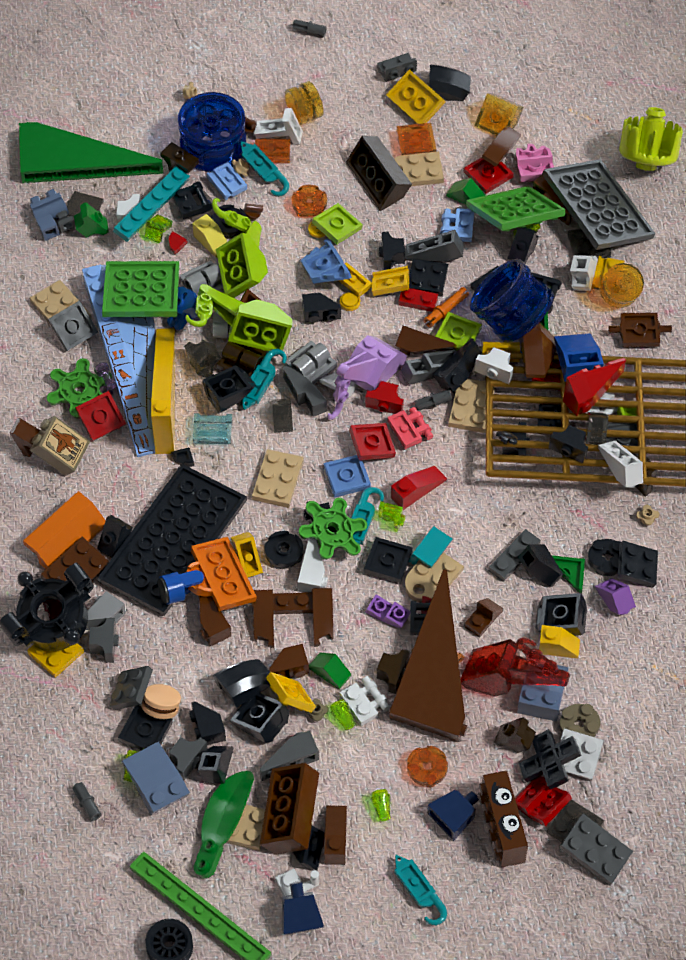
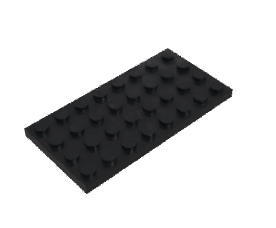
M181 464L98 576V582L165 616L173 604L167 605L162 601L158 589L159 577L174 572L179 574L186 573L188 566L196 562L191 553V546L220 539L246 503L247 496Z

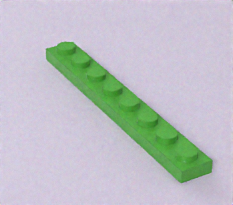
M144 851L129 866L131 871L243 960H268L272 956V953Z

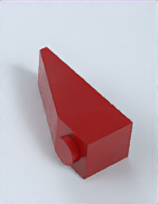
M436 466L414 472L391 485V499L402 510H405L445 482L447 478Z

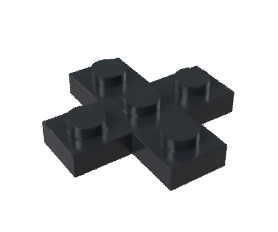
M549 729L534 736L532 743L536 754L519 762L524 780L528 783L544 775L550 790L568 782L569 779L564 764L582 756L576 739L571 736L556 744L554 736Z

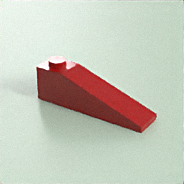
M621 358L610 361L604 367L596 365L593 370L589 371L585 368L567 377L563 402L576 416L588 412L624 372L626 359Z

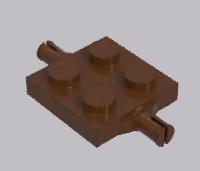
M657 312L621 313L620 326H608L609 334L620 333L623 347H660V334L672 333V325H660Z

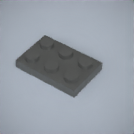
M583 813L559 846L561 850L609 886L614 882L633 853L630 848Z

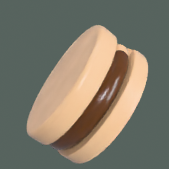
M150 685L144 694L142 709L146 714L154 718H173L179 711L181 695L175 688L168 685Z

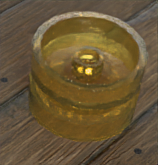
M306 81L299 84L298 88L291 87L285 90L287 108H292L300 125L308 123L310 118L315 120L323 116V104L313 83Z
M620 263L614 265L607 271L600 282L601 297L612 307H628L635 302L643 291V275L632 264Z

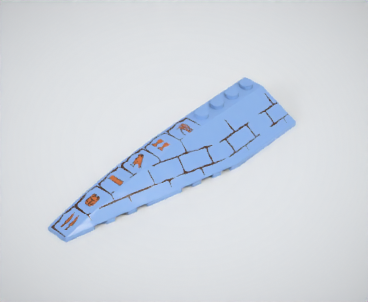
M106 265L82 269L84 284L137 457L155 453L151 419L155 357V324L153 317H103L102 306Z

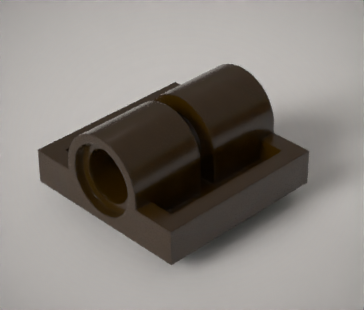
M229 341L222 351V358L217 363V369L224 371L236 365L246 371L251 377L267 352Z

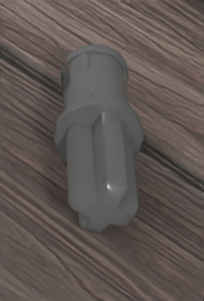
M294 20L292 25L293 29L307 32L308 35L311 33L324 37L327 26L318 25L312 21Z
M449 389L436 394L430 393V396L415 400V408L419 411L432 406L437 407L439 404L452 401V396Z
M82 782L76 783L73 786V791L80 801L79 806L84 808L90 821L99 819L102 813L94 802V796L89 794Z

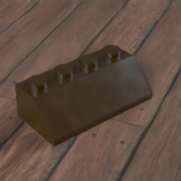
M361 136L346 163L378 209L384 210L404 198L412 183L378 136Z

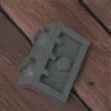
M409 53L378 62L377 68L385 82L404 76L409 69L412 72H416L417 60L416 58L412 59Z

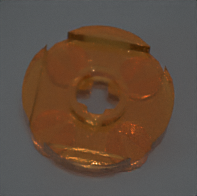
M303 185L299 187V190L294 191L292 194V207L296 211V215L299 217H314L324 212L327 207L326 192L319 190V187L316 185ZM307 199H311L313 202L308 203Z
M437 747L416 748L408 757L407 773L419 785L432 788L443 781L447 775L448 762L446 756ZM431 763V769H424L422 764Z

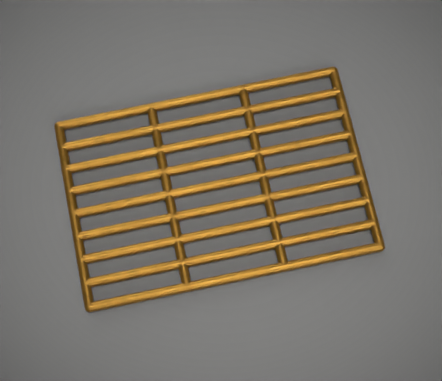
M487 350L485 355L490 353L491 350ZM505 351L510 353V359H522L521 352ZM558 354L554 355L553 361H559ZM602 356L603 363L625 358L626 364L634 365V372L624 371L619 379H635V386L612 385L606 392L635 394L636 401L599 399L593 407L636 408V416L587 413L576 416L574 413H569V408L563 402L566 381H564L561 366L560 368H549L546 374L559 375L560 383L511 380L507 384L485 375L486 476L620 483L614 475L570 473V466L610 468L607 462L602 459H586L584 463H580L563 455L562 457L493 454V447L549 449V442L517 440V445L510 444L509 442L505 445L501 442V439H493V431L552 434L553 432L565 431L569 425V420L637 424V431L578 429L586 432V436L638 439V446H622L630 453L638 454V459L643 462V483L640 485L686 487V479L647 477V469L686 471V464L646 462V454L686 456V448L646 447L645 439L686 441V433L645 431L644 425L686 426V418L644 416V409L686 411V404L643 401V394L686 396V389L643 387L642 380L686 382V374L642 372V365L686 367V360ZM512 366L513 373L525 374L524 366ZM493 387L560 390L561 397L493 394ZM493 402L561 405V412L493 409ZM493 416L561 420V427L493 424ZM584 443L588 446V451L600 452L598 449L600 444ZM493 462L562 465V473L494 470Z

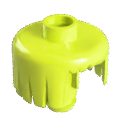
M649 107L645 112L647 116H642L639 123L638 116L634 117L633 120L632 117L624 120L619 152L626 159L636 162L635 166L637 168L654 171L657 166H667L677 161L683 130L681 126L679 127L676 123L674 125L672 121H668L665 128V120L663 119L666 116L665 111L661 108Z

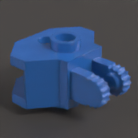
M183 286L179 287L177 317H169L167 320L168 326L180 331L187 323L186 315L192 320L197 317L195 313L197 295L195 292Z

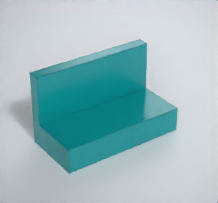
M433 526L412 553L409 562L416 565L418 561H421L432 568L453 539Z

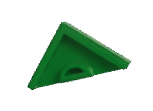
M552 555L564 574L563 577L578 593H582L585 559Z

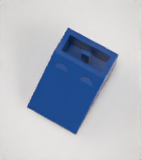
M590 333L554 336L564 381H566L567 377L582 369L587 368L589 371L593 370L596 365L604 366L601 351Z

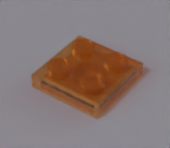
M431 123L396 126L401 155L437 151Z

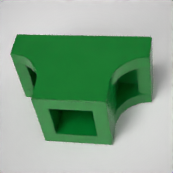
M88 203L81 204V211L74 215L76 230L86 238L93 234L104 236L109 233L107 218Z

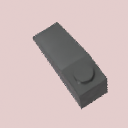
M452 230L406 244L405 258L409 260L419 259L447 262L463 257L464 244L456 230Z
M298 732L291 737L260 768L261 780L271 778L273 768L299 763L310 764L318 761L319 750L311 732Z

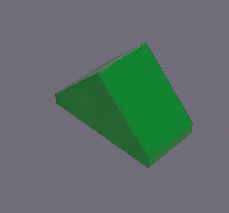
M472 178L454 182L446 194L447 197L465 205L466 200L486 196Z
M319 653L309 664V670L339 690L352 676L339 657L333 653Z

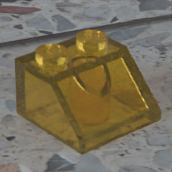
M487 93L474 126L498 136L506 125L514 129L524 106L494 93Z

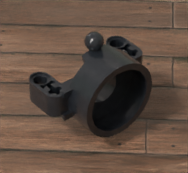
M78 563L70 565L65 570L64 576L67 581L60 579L44 580L42 578L33 581L32 574L26 571L18 575V583L24 588L20 592L16 615L10 612L0 619L1 629L15 646L24 643L26 647L32 644L41 650L60 651L79 642L88 624V611L85 602L91 598L89 593L93 590L94 585L91 578ZM53 599L62 604V611L57 618L44 621L38 617V609L43 602Z

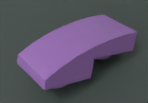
M377 594L365 611L372 617L398 628H402L410 615L408 609L396 602L391 604Z

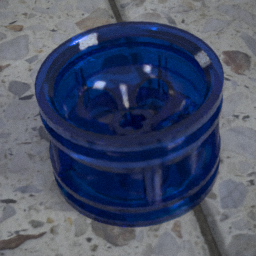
M206 92L193 96L182 105L178 113L180 147L199 158V164L195 169L213 172V169L228 162L234 167L232 161L235 160L237 162L239 159H242L241 141L246 143V122L244 109L236 99L224 93ZM225 131L228 132L230 135L224 137L220 133ZM205 136H207L208 138H212L211 141L202 140V139H203Z
M512 259L500 265L483 280L471 298L470 309L479 319L484 320L492 328L493 333L503 342L509 343L526 335L544 318L552 305L554 294L544 282L537 281L531 274V269L521 259Z

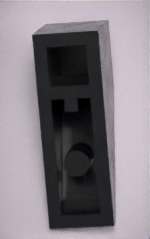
M471 338L432 375L442 389H449L451 392H454L467 380L475 366L477 356L481 355L482 351L474 339Z

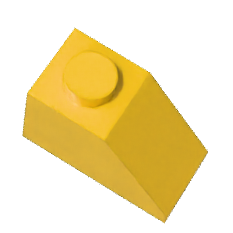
M245 532L230 537L233 549L247 578L263 573L254 536L250 532Z
M542 625L538 654L578 659L579 638L562 627Z

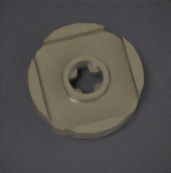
M573 704L562 711L559 727L562 734L564 729L595 737L599 732L601 721L592 705ZM577 720L585 722L583 727H580L578 724L575 725Z

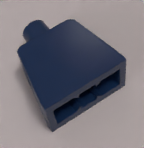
M453 790L428 804L427 814L454 841L475 818L476 810L473 805L479 801V798L473 791L463 796L458 790Z
M302 882L290 883L291 895L282 898L283 933L290 934L324 928L313 893H304Z

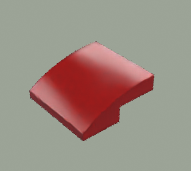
M542 776L534 779L515 798L519 811L544 826H547L572 799L569 792L556 787L550 790L545 778Z

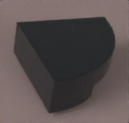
M189 447L171 452L173 460L179 465L194 466V460Z

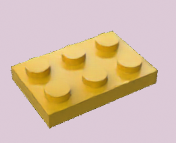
M410 69L386 94L389 99L422 128L446 102Z

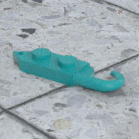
M241 141L242 158L264 182L271 183L277 179L281 182L283 189L279 192L271 190L273 195H285L289 190V182L256 144L252 145Z
M280 349L268 351L260 365L257 366L251 376L256 386L243 398L244 410L254 404H259L275 377L276 370L270 361L273 356L280 355L282 356V363L285 364L287 356L284 351Z
M376 487L367 488L362 492L352 515V519L363 518L367 522L366 530L353 534L354 540L359 545H363L375 515L374 505L367 502L369 495L376 493L380 496L381 502L384 500L383 492Z
M396 854V869L394 873L418 906L426 908L434 905L440 913L439 918L436 920L429 919L428 917H424V920L431 925L442 924L447 918V909L436 894V891L412 859L408 860Z

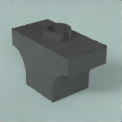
M106 618V622L103 625L90 627V654H100L105 658L106 663H114L115 646L119 645V635L116 634L115 618Z
M180 737L169 751V758L177 766L176 769L183 781L194 768L197 769L199 767L202 752L208 749L207 741L202 738L196 741H187Z

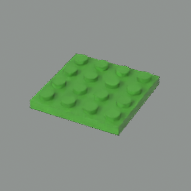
M530 186L466 200L467 208L501 231H510L516 227L523 228L529 224H540L545 220H556L558 217L565 216V209Z
M106 261L102 316L177 317L179 261Z

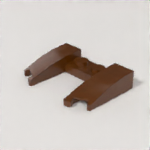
M312 588L313 592L273 593V589L254 590L257 596L256 602H253L254 641L257 642L258 637L269 640L268 647L274 648V614L313 613L314 647L320 646L319 639L329 635L331 640L334 639L332 588Z

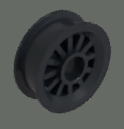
M163 919L153 924L146 934L145 945L150 960L190 959L193 952L192 934L183 922L176 919ZM168 941L174 942V945L171 947H166L164 944Z

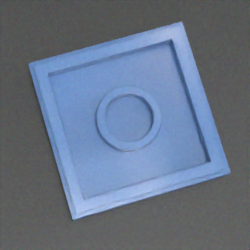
M357 455L324 463V470L334 498L363 491L371 487L363 461L359 460Z

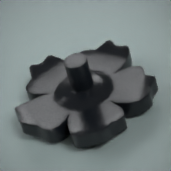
M506 431L496 432V436L501 439L503 444L507 445L509 442L510 444L517 445L518 438L512 433Z

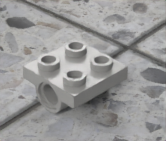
M211 260L180 275L183 285L195 292L196 295L202 284L209 285L222 293L224 292L219 264H214Z
M310 341L290 356L284 366L296 370L315 384L319 379L336 368L337 362L330 357V352L322 343L315 344L313 341Z

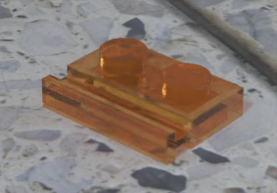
M255 139V144L273 163H290V139Z

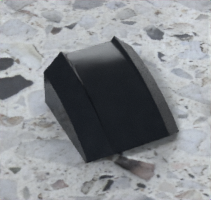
M430 64L429 87L446 101H464L470 93L471 76L450 67Z
M236 365L202 380L206 396L218 414L237 404L256 386L248 373Z
M581 593L543 596L537 608L535 626L537 631L541 632L542 625L562 627L574 636L583 635L585 633L587 605Z
M260 659L231 665L213 675L217 686L225 692L236 708L270 687V683L266 679L270 671Z
M259 693L242 704L232 716L230 722L254 738L269 743L273 742L284 725L288 724L289 711L280 701Z

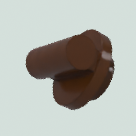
M242 115L239 118L241 122L240 130L244 133L254 132L257 123Z
M245 203L243 210L246 217L258 219L261 212H263V205Z

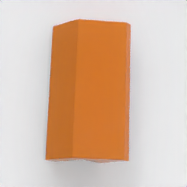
M78 491L26 537L23 543L38 556L39 564L47 569L82 536L90 542L103 530L106 520L93 502Z

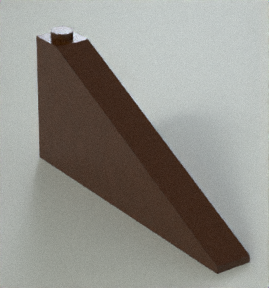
M443 569L391 706L389 716L391 720L459 742L461 736H465L468 725L465 723L447 570Z

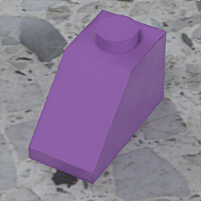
M610 578L595 586L610 611L618 615H624L629 613L630 609L636 607L629 585Z

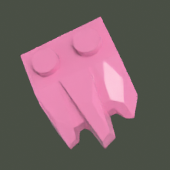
M528 144L526 150L516 148L517 171L521 182L535 181L542 175L544 169L554 167L553 156L549 148L541 146L539 149H536L534 144Z

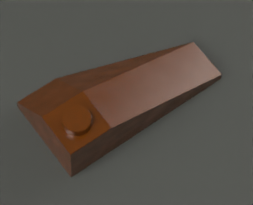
M532 320L521 322L519 342L526 378H545L550 368V363L553 362L554 355L557 354L554 336L540 322Z

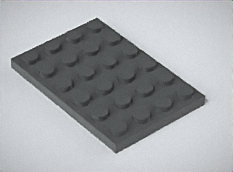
M601 159L544 169L543 177L596 250L654 238L656 233Z

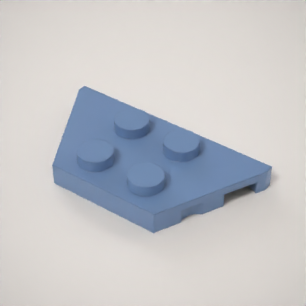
M329 238L324 240L325 245L320 249L318 247L314 248L310 254L301 259L302 266L313 284L352 278L350 271Z

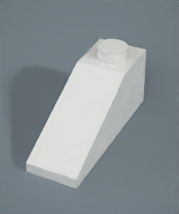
M617 441L598 445V449L618 482L626 488H632L643 483L642 461Z
M313 538L308 539L298 578V592L302 593L313 592L312 588H326L328 578L325 577L323 561L319 555L316 539Z

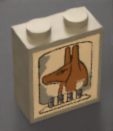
M55 415L49 419H44L39 426L41 428L39 433L32 439L31 443L33 445L30 451L67 476L75 472L90 441Z

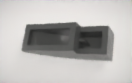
M454 349L425 353L421 359L405 361L401 371L408 384L433 379L434 376L432 374L457 351Z
M284 366L283 378L297 404L306 403L313 417L327 412V401L318 388L296 370Z

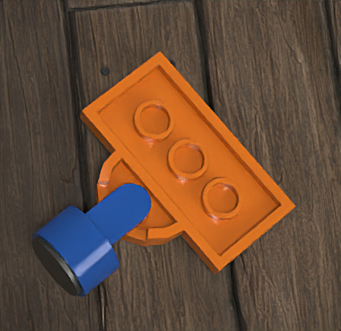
M228 537L191 546V553L196 562L188 566L187 572L182 574L174 572L162 575L158 579L161 599L167 605L184 601L185 595L190 592L203 597L212 596L219 611L256 602L257 598Z

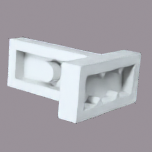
M285 108L283 118L257 121L254 135L256 139L289 136L293 145H297L301 142L303 130L292 108Z

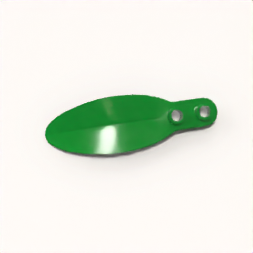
M241 771L227 778L225 783L215 790L208 802L202 821V844L194 863V871L200 878L207 879L215 873L223 852V845L229 840L239 823L254 781V775L251 771Z

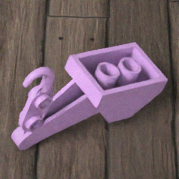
M367 335L356 346L350 359L342 363L337 369L336 373L339 376L335 380L336 390L333 393L336 406L332 414L328 413V419L333 420L341 412L343 403L349 396L347 391L351 381L365 390H375L378 388L380 381H388L404 365L407 355L379 338Z

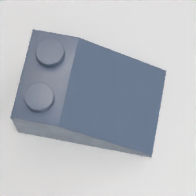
M529 659L517 713L557 722L569 667Z
M159 742L122 760L151 816L190 794L180 773Z

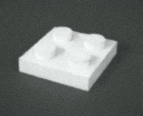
M564 729L561 741L573 736L582 755L564 764L566 773L593 780L604 740Z

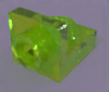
M157 214L147 221L144 237L160 243L163 233L172 227L173 221Z
M380 502L378 517L385 521H394V531L398 532L399 527H403L406 515H403V507Z

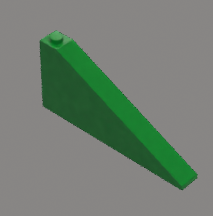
M19 123L22 183L163 174L162 159L42 123Z

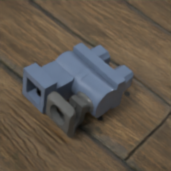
M54 189L45 193L47 198L40 200L39 196L30 198L33 216L45 241L60 235L54 218L59 219L58 225L61 233L75 228L74 218L67 216L69 214L68 208L60 192L56 193ZM54 228V231L52 233H45L46 231H49Z

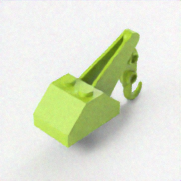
M215 198L212 201V208L215 214L224 219L228 226L243 231L216 249L224 293L235 298L245 292L246 289H250L260 283L268 273L265 256L259 249L262 228L257 221L251 223L248 217H244L235 211H222L217 205L220 199Z
M200 285L195 313L200 321H194L186 315V321L190 325L195 327L205 326L214 310L231 326L228 341L265 351L272 349L283 351L292 328V318L278 306L257 299L243 303L217 291L209 285Z

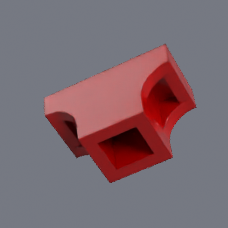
M380 381L377 389L367 390L365 407L393 414L403 411L404 399L398 396L399 385Z

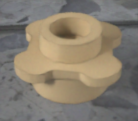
M189 82V85L183 87L184 99H189V102L192 103L193 98L197 96V88L194 87L193 82Z
M239 159L237 162L233 160L234 170L239 175L242 174L247 177L248 164L242 159Z
M644 505L643 509L637 512L636 517L640 519L641 523L652 525L655 518H659L660 514L658 511H654L650 505Z

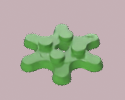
M85 358L79 359L76 362V369L73 372L66 373L61 369H54L51 371L50 377L59 384V388L47 395V401L51 405L60 403L70 404V415L74 418H79L75 407L103 394L100 388L112 381V374L108 371H103L99 374L91 373L89 371L90 362ZM80 386L85 388L82 393L75 389Z
M343 498L334 499L330 509L320 507L315 501H309L305 507L313 522L309 525L300 526L299 535L303 539H316L321 546L319 555L325 560L333 556L335 548L344 549L350 556L358 555L361 551V547L354 540L353 534L366 530L367 522L363 518H349L345 513L347 502ZM328 526H333L337 532L334 534V532L327 529Z

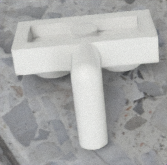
M295 869L275 877L283 896L291 895L290 883L301 882ZM313 870L310 874L311 880L303 883L304 893L319 885L318 871Z

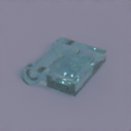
M194 413L193 444H231L232 414L213 416ZM200 423H226V424H200Z

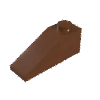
M402 326L395 347L399 348L400 352L409 356L410 353L423 354L453 350L457 348V345L427 333Z
M199 596L201 625L199 633L202 640H207L211 647L231 637V626L223 613L218 610L212 596Z
M326 805L324 864L345 865L347 806Z

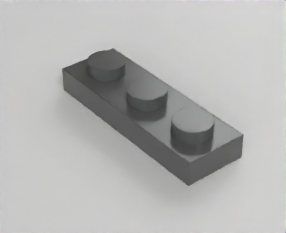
M525 529L489 566L488 571L504 582L521 564L518 556L529 544H540L541 540Z

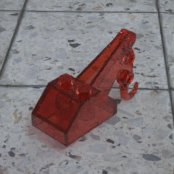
M519 638L516 643L508 639L473 649L462 674L461 685L468 690L496 697L507 694L511 689V684L567 686L571 675L567 671L560 670L557 663L546 658L539 649H531L524 644L536 646V642L529 638ZM520 651L525 654L526 658L520 656Z

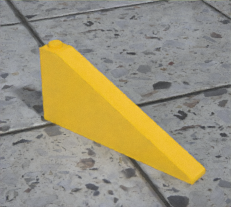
M175 328L156 329L151 398L155 454H171L172 451H175Z

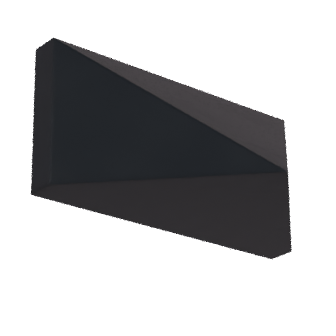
M311 826L308 849L293 852L299 863L311 870L318 871L325 832Z

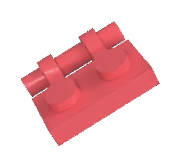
M415 407L409 410L410 415H407L403 410L387 417V422L405 449L421 443V435L425 436L427 440L433 438L431 427L424 422L422 413L417 411ZM413 422L417 423L419 427L415 428Z

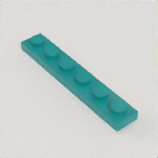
M175 166L114 227L113 232L128 242L189 181L190 176Z

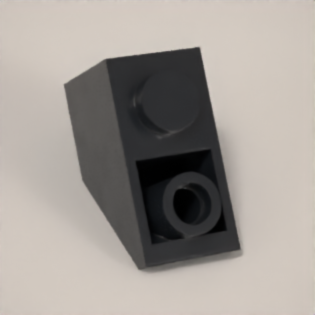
M322 293L302 294L305 323L341 319V305Z
M529 544L518 556L525 570L549 587H553L564 575L545 544Z
M196 701L191 702L192 710L189 711L191 722H195L197 728H194L196 739L202 738L207 741V745L226 741L225 729L220 713Z
M212 746L202 752L198 771L205 783H225L234 749L233 746Z

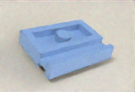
M229 162L213 169L211 173L207 172L208 180L225 200H228L230 196L234 197L247 190V184Z

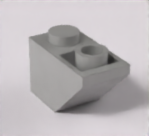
M107 591L102 596H98L94 601V605L89 610L87 609L88 624L86 630H90V627L103 625L106 622V618H115L116 625L126 614L125 604Z

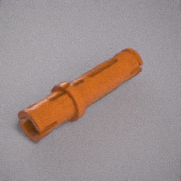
M461 287L444 303L436 306L434 311L424 318V323L430 321L426 325L431 328L440 319H444L448 312L469 296V292L464 294L467 289Z

